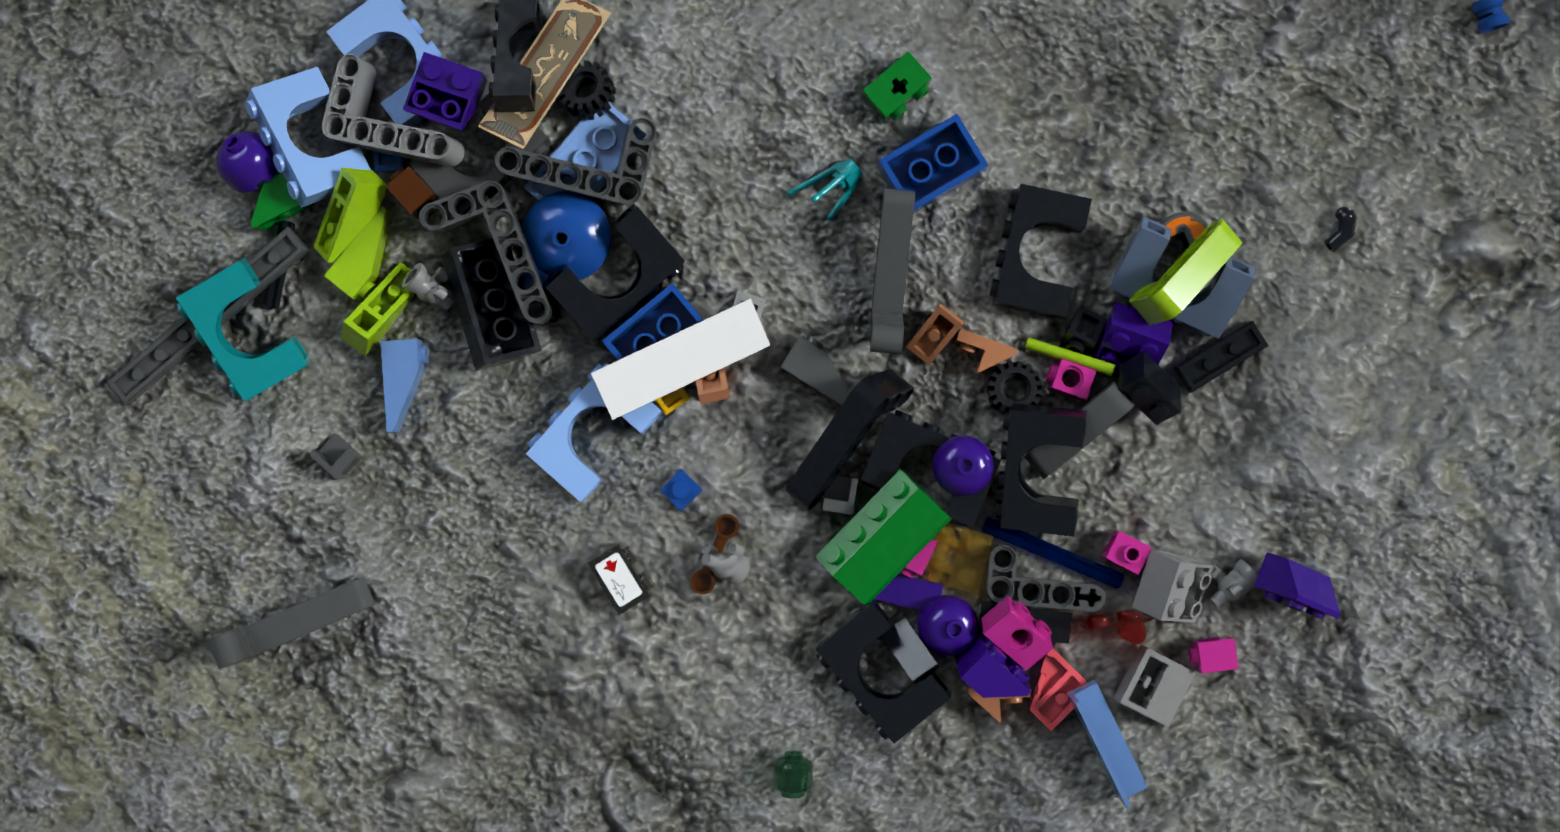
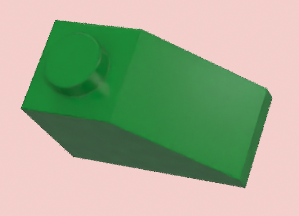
M277 171L273 179L268 183L266 181L263 182L250 224L253 229L262 233L279 224L280 220H287L315 204L313 203L301 208L297 199L294 200L290 196L287 189V180L283 172Z

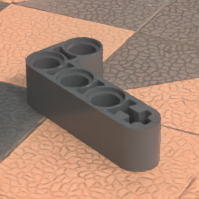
M1115 377L1079 409L1087 410L1085 440L1082 448L1044 444L1030 449L1023 457L1041 478L1045 479L1118 421L1135 404L1119 390V380Z
M1002 544L994 545L987 553L984 592L994 602L999 603L1008 595L1016 603L1020 601L1025 606L1088 612L1098 611L1105 604V592L1098 585L1087 582L1016 576L1017 554L1009 546ZM1005 550L1009 554V561L1005 566L999 567L994 562V556L998 551ZM998 580H1003L1006 584V592L1004 595L996 597L992 593V585ZM1033 583L1037 590L1034 598L1026 600L1022 595V589L1026 584ZM1058 586H1063L1066 589L1067 595L1062 602H1055L1052 597L1053 590ZM1090 589L1091 593L1096 594V599L1090 600V604L1086 600L1075 598V592L1089 594Z

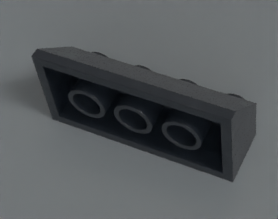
M493 238L449 248L441 257L475 370L479 371L503 365L542 351L534 324L526 320L522 314ZM510 248L507 253L508 259L515 261ZM519 278V282H518L519 287H520L522 290H524V289H523V286H522V283H521V280H520V278Z

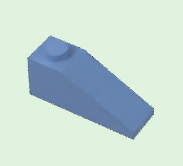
M419 339L380 341L386 429L388 433L400 432L424 374V364L429 361L428 348Z

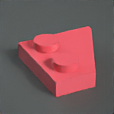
M1054 648L1044 656L1028 707L1050 731L1074 709L1067 693L1088 683Z

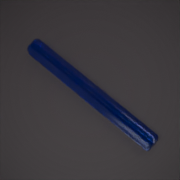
M987 517L982 525L981 531L1116 589L1122 585L1124 580L1123 573L1021 530L1000 528L1001 522Z

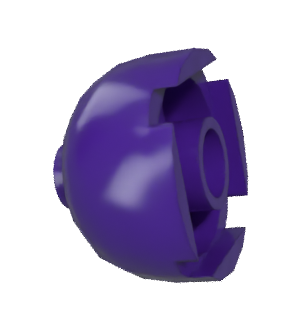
M244 131L228 137L219 148L216 156L218 172L223 180L234 191L241 193L259 189L256 184L263 180L268 183L278 171L273 162V152L270 146H266L262 142L260 134L256 132Z
M967 435L955 436L943 442L936 450L932 461L933 476L938 484L950 494L957 496L974 495L983 490L992 478L994 470L993 456L988 447L979 439Z
M942 595L931 599L920 610L917 617L918 635L929 650L942 656H956L966 652L974 643L978 635L979 622L974 609L965 600L954 595Z

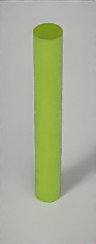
M1028 338L1025 349L1059 360L1064 359L1109 376L1113 375L1116 367L1115 364L1033 338Z

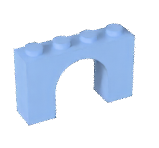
M368 0L326 32L343 55L354 54L359 57L375 44L386 39H400L413 46L417 63L412 78L403 87L380 103L395 124L413 127L424 118L404 111L403 107L423 52L441 57L442 54L432 41L426 44L420 36L425 31L414 17L408 20L402 12L407 7L401 0Z
M318 67L251 88L245 102L248 115L252 119L255 118L259 126L262 142L266 146L269 145L273 152V162L276 169L280 173L283 172L287 180V189L290 196L294 200L297 199L301 208L331 197L342 167L371 170L359 146L330 157L318 158L303 153L290 140L287 132V121L298 114L324 106L328 101L330 90Z
M598 364L591 373L603 367ZM591 373L587 377L591 381L584 389L578 387L568 398L569 406L563 412L559 409L548 420L547 423L550 427L543 435L538 432L527 445L530 450L526 453L580 502H584L604 480L577 456L571 441L572 428L580 415L592 408L606 407ZM650 402L622 415V417L641 434H644L663 411L653 402Z

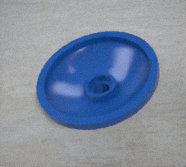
M556 192L543 197L529 210L522 227V232L536 268L549 275V277L566 264L580 280L587 278L603 265L611 248V227L606 214L595 201L576 192ZM560 232L565 233L567 236V241L564 244L558 241V234Z

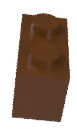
M409 166L405 170L404 168L397 170L390 177L389 180L391 182L386 186L403 207L419 221L420 210L423 206L440 199Z

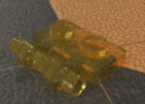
M948 523L941 530V534H937L935 542H938L934 559H930L928 568H930L928 581L939 584L942 572L948 573L950 577L947 586L978 594L993 536L963 528L960 539L952 537L955 525ZM949 546L957 548L953 565L945 563Z

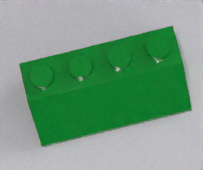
M900 469L816 555V558L839 583L862 604L867 606L952 518L916 480Z

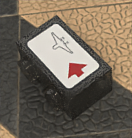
M622 543L617 544L587 563L618 615L652 595L650 589L653 587L645 572L639 573L634 565L638 560L629 546L624 548Z

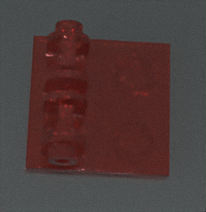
M1128 609L1117 611V617L1110 618L1109 616L1105 617V614L1088 616L1086 617L1087 622L1079 623L1080 627L1088 631L1118 627V633L1122 639L1133 644H1141L1146 638L1144 622L1151 621V618L1142 615L1140 611Z

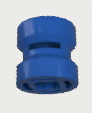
M1479 0L1471 4L1473 14L1477 15L1479 19L1477 26L1480 34L1491 32L1510 24L1508 14L1504 13L1502 9L1503 0Z

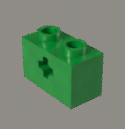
M908 51L863 89L861 97L884 123L890 118L896 121L908 110L905 106L911 100L915 99L918 102L930 91L928 86L931 83L932 77ZM894 85L896 87L903 85L905 87L903 94L900 92L894 94Z

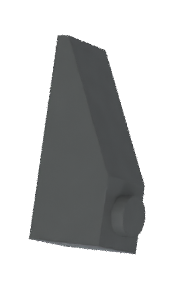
M809 335L806 340L800 336L780 369L841 407L850 392L826 352L821 350L823 344Z

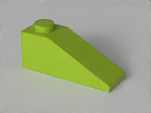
M343 167L340 170L314 244V248L328 263H333L379 210L381 202L385 197L387 184L373 170Z
M382 205L379 207L376 215L354 238L324 275L349 297L357 301L368 297L375 289L376 285L374 282L379 276L392 218V212Z
M400 262L343 322L341 339L362 355L366 356L384 337L415 295V293L402 288V282L411 270Z

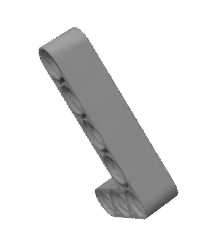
M354 54L342 56L336 67L322 121V132L326 137L349 147L355 148L359 146L363 150L448 167H454L462 161L464 157L463 145L446 134L365 118L376 79L375 67Z

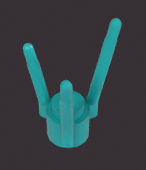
M847 158L843 163L837 161L829 169L788 190L787 195L792 196L832 175L833 180L811 198L812 202H817L834 187L838 186L842 190L847 187L827 216L828 220H832L852 192L860 186L857 181L863 177V173L850 158Z

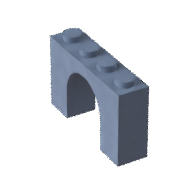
M1143 216L1111 275L1109 288L1116 295L1122 298H1131L1143 286L1158 281L1154 268L1170 241L1171 228ZM1231 256L1215 274L1208 286L1202 289L1185 309L1171 320L1179 324L1186 323L1204 336L1212 335L1219 339L1253 283L1255 267Z

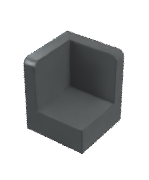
M334 434L320 450H313L310 454L335 479H344L363 458L339 434Z
M837 476L824 494L822 510L853 515L858 479Z

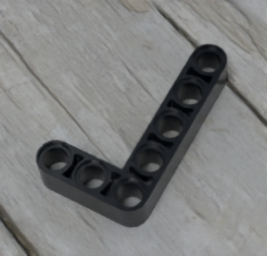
M887 369L862 379L850 392L787 484L785 491L806 510H811L824 496L877 418L901 407L913 393L914 387L893 369Z

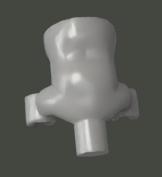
M418 263L409 271L402 282V288L415 293L419 300L431 304L437 303L445 310L453 302V300L447 297L446 292L448 290L440 285L441 282L448 280L446 270L442 267H439L431 277L427 274L426 267L422 263Z
M704 544L701 551L704 555L701 562L717 577L725 578L732 584H739L747 577L750 562L749 558L743 555L744 548L742 546L730 544L728 546V553L717 554L718 549L713 545Z
M1242 559L1235 564L1234 570L1227 576L1218 566L1214 565L1211 578L1216 580L1219 591L1209 598L1210 601L1218 608L1226 601H1235L1243 597L1250 589L1255 588L1254 584L1258 575Z

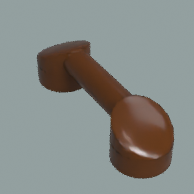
M723 514L715 521L717 536L713 546L718 549L717 554L723 552L728 538L736 535L739 530V522L731 514ZM706 565L691 577V587L698 594H707L715 586V576Z

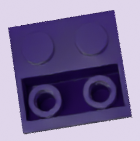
M423 52L403 110L462 131L477 110L488 80L480 71Z
M1115 302L1104 324L1093 358L1115 364L1113 376L1118 378L1119 364L1143 351L1159 365L1170 345L1173 323L1164 321L1149 325L1136 309Z
M1266 553L1254 587L1265 591L1263 597L1278 603H1282L1284 599L1286 600L1284 606L1299 612H1303L1305 607L1307 608V614L1324 620L1325 615L1339 619L1340 609L1330 577L1288 558Z
M980 631L976 640L966 652L954 656L961 679L983 698L1028 696L1031 693L1027 681L1029 676L1023 671L1024 668L1011 657H1008Z

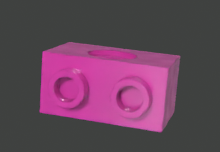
M1008 595L981 618L983 634L1026 671L1053 649L1052 632L1048 625L1042 620L1037 621L1034 619L1023 603L1020 601L1016 603Z

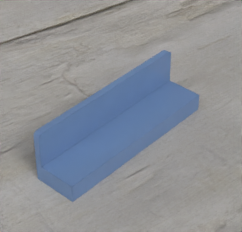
M1092 680L1070 691L1067 695L1117 797L1128 809L1131 805L1127 798L1143 791L1148 786L1095 680Z

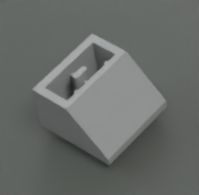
M1150 550L1132 608L1160 621L1195 623L1201 613L1202 600L1206 589L1211 583V573L1214 566L1174 553Z
M1140 645L1113 699L1169 727L1196 673Z

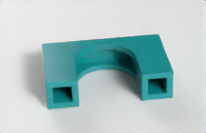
M245 257L176 297L179 302L177 308L184 319L191 320L196 328L194 330L196 338L203 346H208L213 354L211 359L215 367L220 372L224 370L230 379L228 385L236 397L241 396L244 402L299 371L311 362V358L296 335L259 354L241 352L231 346L226 340L221 326L225 308L230 302L261 284V281Z

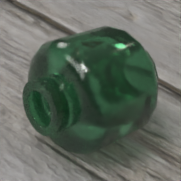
M786 751L785 756L779 757L774 762V788L781 792V796L786 798L804 797L805 793L811 790L813 786V763L809 758L804 757L801 751Z

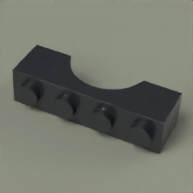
M500 0V4H495V20L498 23V30H493V45L496 48V55L491 56V71L494 74V82H489L490 100L495 101L498 112L535 111L536 82L531 68L519 64L514 58L518 48L524 41L540 33L541 5L539 0Z

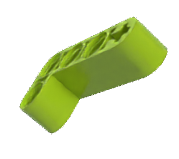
M1223 218L1214 221L1195 239L1157 282L1140 288L1130 298L1129 302L1149 325L1171 320L1185 309L1241 246L1242 241Z

